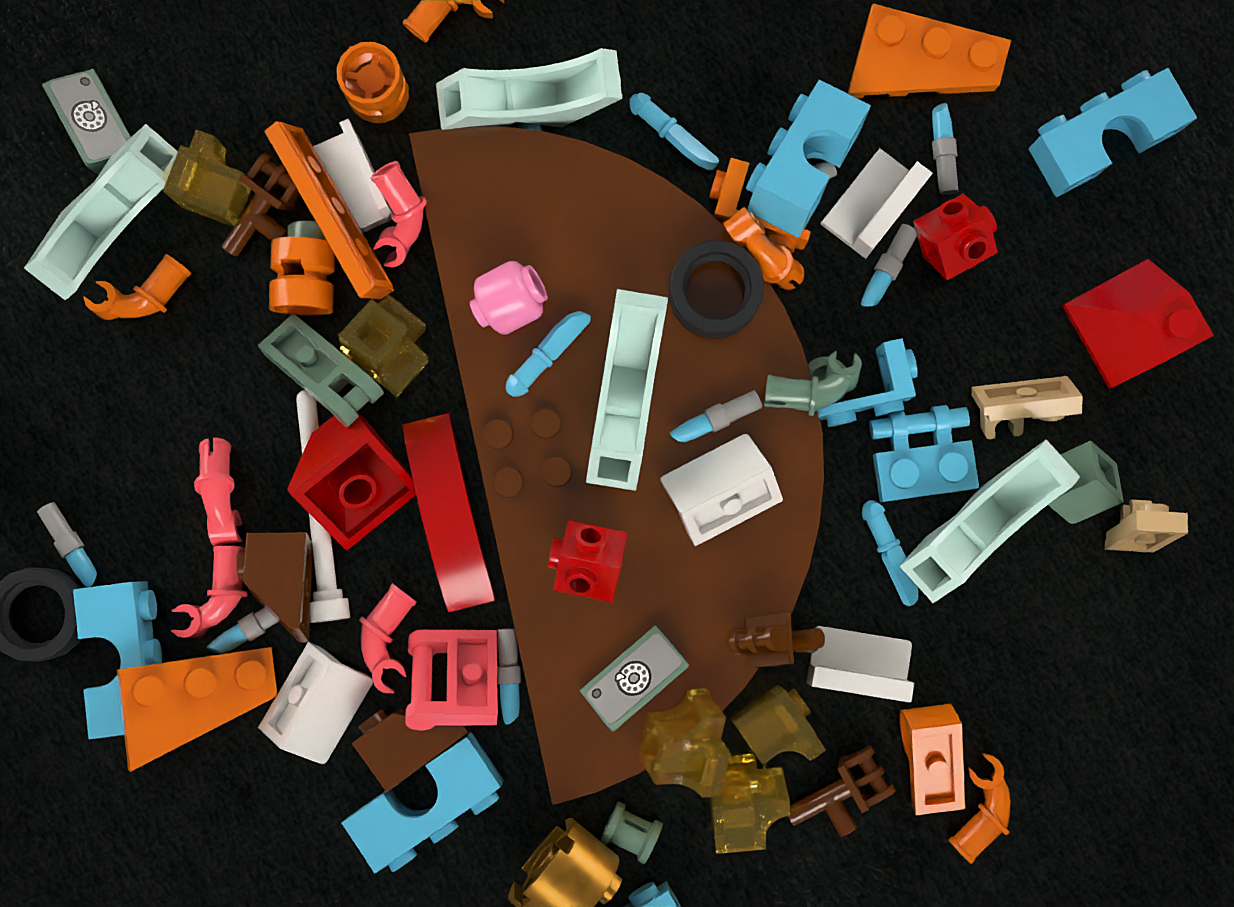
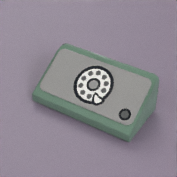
M90 69L52 79L42 84L83 162L97 175L100 174L112 154L128 141L131 136L96 71Z
M654 625L579 691L608 728L614 732L686 670L689 664L658 627Z

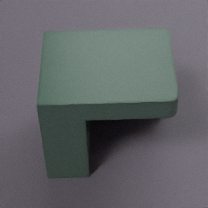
M1088 441L1060 454L1080 476L1073 487L1048 504L1066 521L1075 524L1124 503L1117 463L1092 441Z

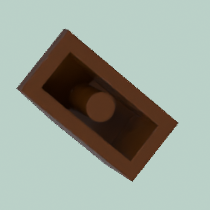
M306 532L247 533L245 550H239L237 555L238 578L243 579V582L253 596L298 642H309L310 603L312 602L314 573L311 540Z
M382 709L358 726L363 735L354 741L352 745L384 790L388 792L467 734L473 727L471 725H435L428 730H413L406 726V710L399 709L390 716H387Z

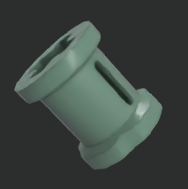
M618 801L607 821L600 841L604 845L611 842L637 855V861L645 864L657 842L663 823L655 820L653 823L648 822L626 811L625 804Z

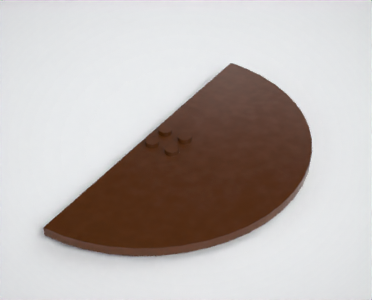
M474 126L409 133L422 196L427 200L425 205L426 216L552 805L601 791L641 773L672 754L714 721L746 687L759 669L748 668V655H736L731 651L729 635L732 630L746 629L745 618L793 612L810 567L820 524L824 485L823 433L817 411L814 412L813 416H808V411L782 407H764L768 375L799 380H812L803 347L786 309L769 282L764 281L763 300L751 322L737 334L721 339L700 337L686 330L673 315L668 300L636 491L586 483L617 289L668 297L671 273L680 256L692 246L709 240L730 241L736 245L738 244L711 213L671 182L622 155L588 142L544 131L501 126ZM509 261H517L523 267L531 265L539 275L548 299L543 302L542 315L538 319L506 335L498 333L490 325L482 327L476 320L470 307V301L475 299V280ZM711 261L701 264L691 273L687 281L686 293L690 304L698 313L709 318H722L731 315L740 307L744 299L745 286L741 275L734 267L724 262ZM576 311H582L591 316L590 323L561 355L552 361V366L547 367L527 388L529 391L526 394L513 397L507 393L506 381L510 374L514 375L533 354L532 350L534 348L538 349L540 343L556 324L566 315ZM753 390L756 391L762 403L761 409L730 422V426L715 433L711 431L687 442L677 441L670 435L673 429L687 420L704 413L705 409L718 403L722 405ZM743 434H748L772 467L783 501L695 546L687 534L677 508L664 489L660 479L667 473ZM568 520L628 532L613 603L553 590L557 570L547 568L554 538L564 540ZM656 625L687 661L689 667L612 732L579 690Z

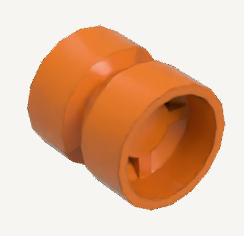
M361 42L351 46L341 56L337 65V81L353 111L360 118L371 123H386L397 118L405 110L409 100V86L395 54L386 46L376 42Z
M281 237L273 239L271 241L270 268L278 273V277L270 282L269 309L277 313L289 315L294 313L300 316H320L333 313L334 285L327 281V276L335 272V254L327 240L309 237Z

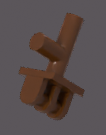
M264 152L257 159L247 175L242 174L239 179L240 182L256 194L221 245L223 249L237 257L255 230L271 241L287 237L288 229L270 217L267 212L272 205L277 209L294 211L297 206L295 201L300 196L283 164L277 166L273 163V156L268 152ZM264 175L269 177L267 183L262 180ZM280 187L286 189L284 194L278 191Z
M791 613L745 618L746 629L732 630L729 635L731 651L736 655H748V668L794 664L793 652L815 653L825 644V635L820 628L792 631Z
M867 746L849 756L844 755L839 758L837 769L842 779L786 807L785 810L791 823L795 826L825 810L840 837L856 830L857 825L843 802L845 799L853 796L859 809L864 813L869 810L870 806L886 799L896 791L892 783L886 784L882 776L885 773L883 766H876L871 756L875 752L872 747ZM857 764H859L863 771L859 775H857L853 768ZM867 783H869L873 789V791L869 794L863 786Z

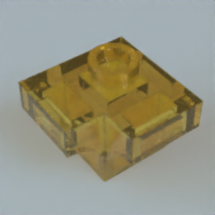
M196 130L190 147L180 146L163 192L183 209L234 227L241 217L251 189L239 181L242 174H244L243 172L226 166V148L213 135Z
M389 294L378 304L371 299L339 334L341 352L393 395L398 397L428 363V356L414 343L426 330V324Z
M777 684L730 718L762 764L784 751L801 753L809 761H812L826 751L805 718L811 711L794 688L787 693L785 689Z
M706 689L688 690L682 702L671 710L646 713L639 744L640 760L655 785H684L695 790L702 798L721 796L731 753L721 740L726 717Z
M755 754L706 758L711 823L716 854L766 849V832L769 826L782 817L790 816V801L783 768L757 769Z

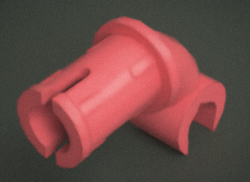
M394 161L378 169L370 178L392 209V220L397 222L395 227H388L382 231L373 249L376 250L383 245L397 247L396 251L389 253L384 263V266L392 268L403 263L411 245L417 240L422 227L423 208L427 204L425 197H418L401 170L398 161Z
M213 438V452H210V441L205 439L199 444L200 476L194 481L195 491L202 496L208 516L207 529L209 539L213 546L242 542L237 531V526L242 525L241 518L237 510H231L230 493L235 488L234 479L230 476L231 444L224 439Z
M213 547L212 590L207 591V596H211V598L202 606L183 604L173 609L172 612L189 613L194 620L191 621V625L186 630H171V632L178 637L200 638L208 632L210 627L217 625L225 619L242 597H247V591H242L243 579H239L237 575V555L239 550H245V547Z
M393 583L366 619L364 617L359 619L362 623L361 650L364 661L372 673L375 687L384 693H394V689L384 684L381 680L383 668H394L406 677L403 665L398 660L390 658L386 647L387 642L390 644L393 641L390 635L411 607L417 603Z

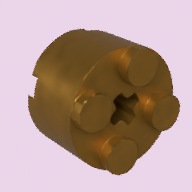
M568 818L565 820L567 830L563 831L560 827H555L528 858L522 867V870L527 873L528 877L522 887L514 881L508 894V900L516 907H594L598 901L605 904L614 896L622 882V878L615 874L619 865V856L575 820Z

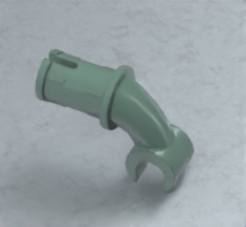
M835 351L828 359L825 379L818 381L816 376H813L812 380H799L768 375L764 407H782L808 411V416H813L815 411L835 403L845 392L856 388L862 366L861 359L855 353L852 366L841 369V366L835 361L837 352Z

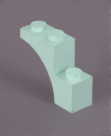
M603 48L569 61L533 68L513 70L462 68L436 83L442 130L474 126L507 127L515 122L564 127L622 99L617 51Z
M145 124L112 154L97 179L60 213L24 269L64 300L68 299L77 291L92 267L123 229L169 184L184 157Z
M617 289L586 483L636 491L668 297Z
M1044 440L982 485L954 517L927 535L900 567L932 603L936 602L963 584L1006 539L1049 503L1073 487L1080 476L1047 440Z

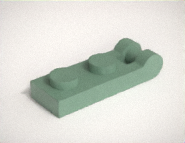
M294 313L258 345L269 360L327 408L347 428L359 417L356 413L368 401L373 404L384 394L381 387L366 372ZM350 383L354 388L343 398L340 397L337 393Z

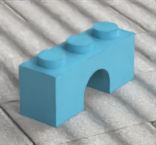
M1169 68L1153 76L1150 75L1148 70H1145L1123 83L1121 87L1124 91L1109 99L1106 92L1084 103L1080 107L1082 114L1067 121L1064 115L1058 116L1038 129L1041 136L1028 149L1056 198L1098 176L1112 164L1102 144L1103 130L1115 129L1123 132L1130 138L1138 153H1141L1177 134L1197 119Z
M818 80L809 97L801 93L788 120L793 122L788 131L780 128L769 147L767 154L772 156L767 166L759 163L750 177L746 189L753 194L747 209L748 212H752L756 217L799 238L817 208L830 178V175L813 167L807 159H822L840 168L861 131L871 105L821 80Z
M147 581L73 589L78 639L101 637L112 642L120 654V669L162 663L161 645L158 639L153 638L152 620L157 615V602L154 592L148 590ZM118 675L107 685L84 689L89 739L124 735Z
M472 732L425 765L437 784L438 796L435 805L425 810L410 809L400 802L391 789L371 800L342 822V825L374 873H377L387 865L392 872L396 871L417 856L413 848L428 837H430L433 843L440 841L458 827L454 820L470 808L477 815L500 798L496 790L502 786L504 779Z

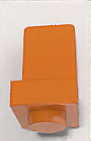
M734 158L730 159L727 172L717 170L709 196L711 199L718 200L714 217L723 226L728 219L740 211L736 208L750 164ZM756 217L766 231L764 235L772 243L786 247L791 253L794 252L795 248L803 250L808 243L810 231L804 229L800 237L797 238Z

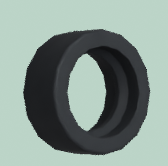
M709 240L692 246L680 256L670 276L668 300L673 315L686 330L700 337L721 339L737 334L751 322L763 300L764 279L759 264L746 249L730 241ZM711 261L724 262L734 267L741 275L745 286L744 299L740 307L731 315L722 318H709L698 313L690 304L686 293L687 281L691 273L701 264Z
M25 568L10 573L1 580L0 651L16 660L37 662L65 655L79 644L81 639H78L73 589H81L82 587L76 579L59 569ZM34 585L47 586L55 590L61 596L65 608L64 625L61 631L52 640L43 643H30L21 638L15 631L12 621L13 603L18 594L25 588Z

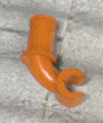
M421 0L409 17L402 23L417 38L427 43L431 34L450 10L456 12L459 8L457 4L473 5L475 12L483 18H493V12L483 6L481 0Z
M743 207L724 223L726 230L740 247L746 249L759 264L764 281L776 283L785 290L796 288L790 282L791 280L796 281L799 285L804 279L803 266L793 259L791 252L786 247L772 243L764 235L766 233L764 227L752 212H748L746 207Z
M165 254L163 260L139 288L135 285L133 288L134 293L123 295L110 283L96 281L98 285L107 291L109 300H105L101 304H94L84 296L85 305L104 320H113L118 317L138 318L158 311L165 313L167 311V308L164 307L165 304L192 273L174 258Z
M982 753V755L993 765V773L990 775L991 779L978 777L968 767L969 776L974 784L983 789L984 805L980 803L978 805L980 811L954 837L949 839V842L971 864L1002 832L1005 835L1010 833L1007 826L1010 817L1011 801L1009 788L1003 777L1004 769L997 758Z

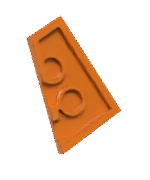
M872 4L848 94L855 98H863L864 95L889 94V97L907 96L908 93L936 91L938 94L995 91L1001 82L1011 40Z
M272 647L117 669L128 770L131 772L277 697Z

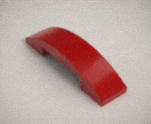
M450 413L403 424L404 439L417 501L448 613L496 601L460 463L461 456Z

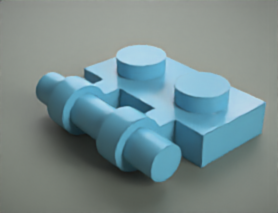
M947 405L931 407L930 412L905 415L904 411L888 413L887 418L869 421L871 438L889 437L891 445L890 452L873 455L880 502L979 488L972 440L953 443L951 435L952 428L969 426L970 418L967 407L949 409ZM932 431L933 446L909 449V434Z

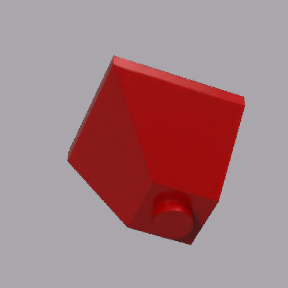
M1149 259L1062 305L1109 389L1214 336L1190 293Z
M358 411L356 413L359 417L348 428L338 421L335 416H332L311 433L287 488L290 495L346 551L416 495L412 475Z

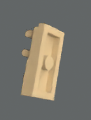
M1068 376L972 387V397L980 408V428L987 439H995V427L1002 420H1009L1008 428L1013 436H1020L1023 433L1024 418L1032 417L1033 419L1043 421H1057L1063 419L1065 415L1082 414L1083 396Z
M1130 500L1129 505L1121 506L1120 523L1106 532L1105 550L1153 553L1188 534V514L1169 512V506L1152 504V501Z

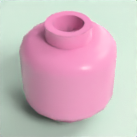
M509 261L475 280V299L470 301V307L476 320L482 327L490 325L498 333L506 335L538 319L543 313V302L548 299L539 275L531 265L523 267L517 261Z

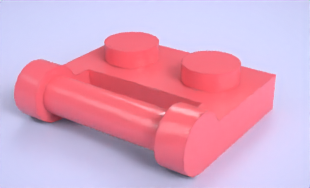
M417 630L412 632L408 638V652L413 656L411 704L406 707V726L413 730L422 731L431 729L435 725H497V630ZM437 653H447V701H431L432 659Z

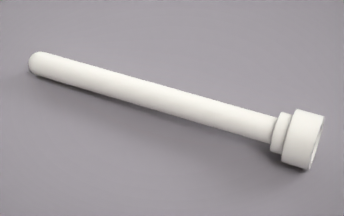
M306 390L299 392L296 398L302 454L311 433L319 428L316 399ZM309 514L317 592H313V602L310 603L311 623L348 619L350 618L348 598H343L342 589H337L331 535Z

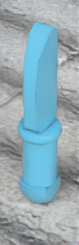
M644 93L632 95L630 109L635 116L638 114L659 132L661 138L665 137L696 165L707 170L715 169L719 163L718 158L682 126L676 124L677 120L675 118H670L650 100V96Z
M576 311L566 315L556 324L540 343L538 349L534 348L532 350L533 354L514 375L510 374L506 381L507 393L513 397L526 394L529 391L527 388L547 367L552 366V361L556 360L590 323L591 316L585 312Z
M874 500L867 501L862 508L863 520L867 521L878 545L877 551L879 553L882 552L883 562L903 604L907 606L914 605L918 600V586L900 567L907 558L901 546H899L900 541L893 534L884 514L885 509Z

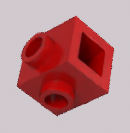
M964 193L944 202L940 207L913 221L923 258L946 280L955 277L967 269L973 268L978 263L998 253L993 235L997 231V224L992 213L986 206L982 205L979 207Z
M568 520L564 540L554 538L547 568L557 570L553 590L613 603L628 532Z

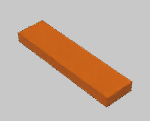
M279 121L275 122L265 130V133L358 296L370 299L384 298L394 291L393 285L303 128Z

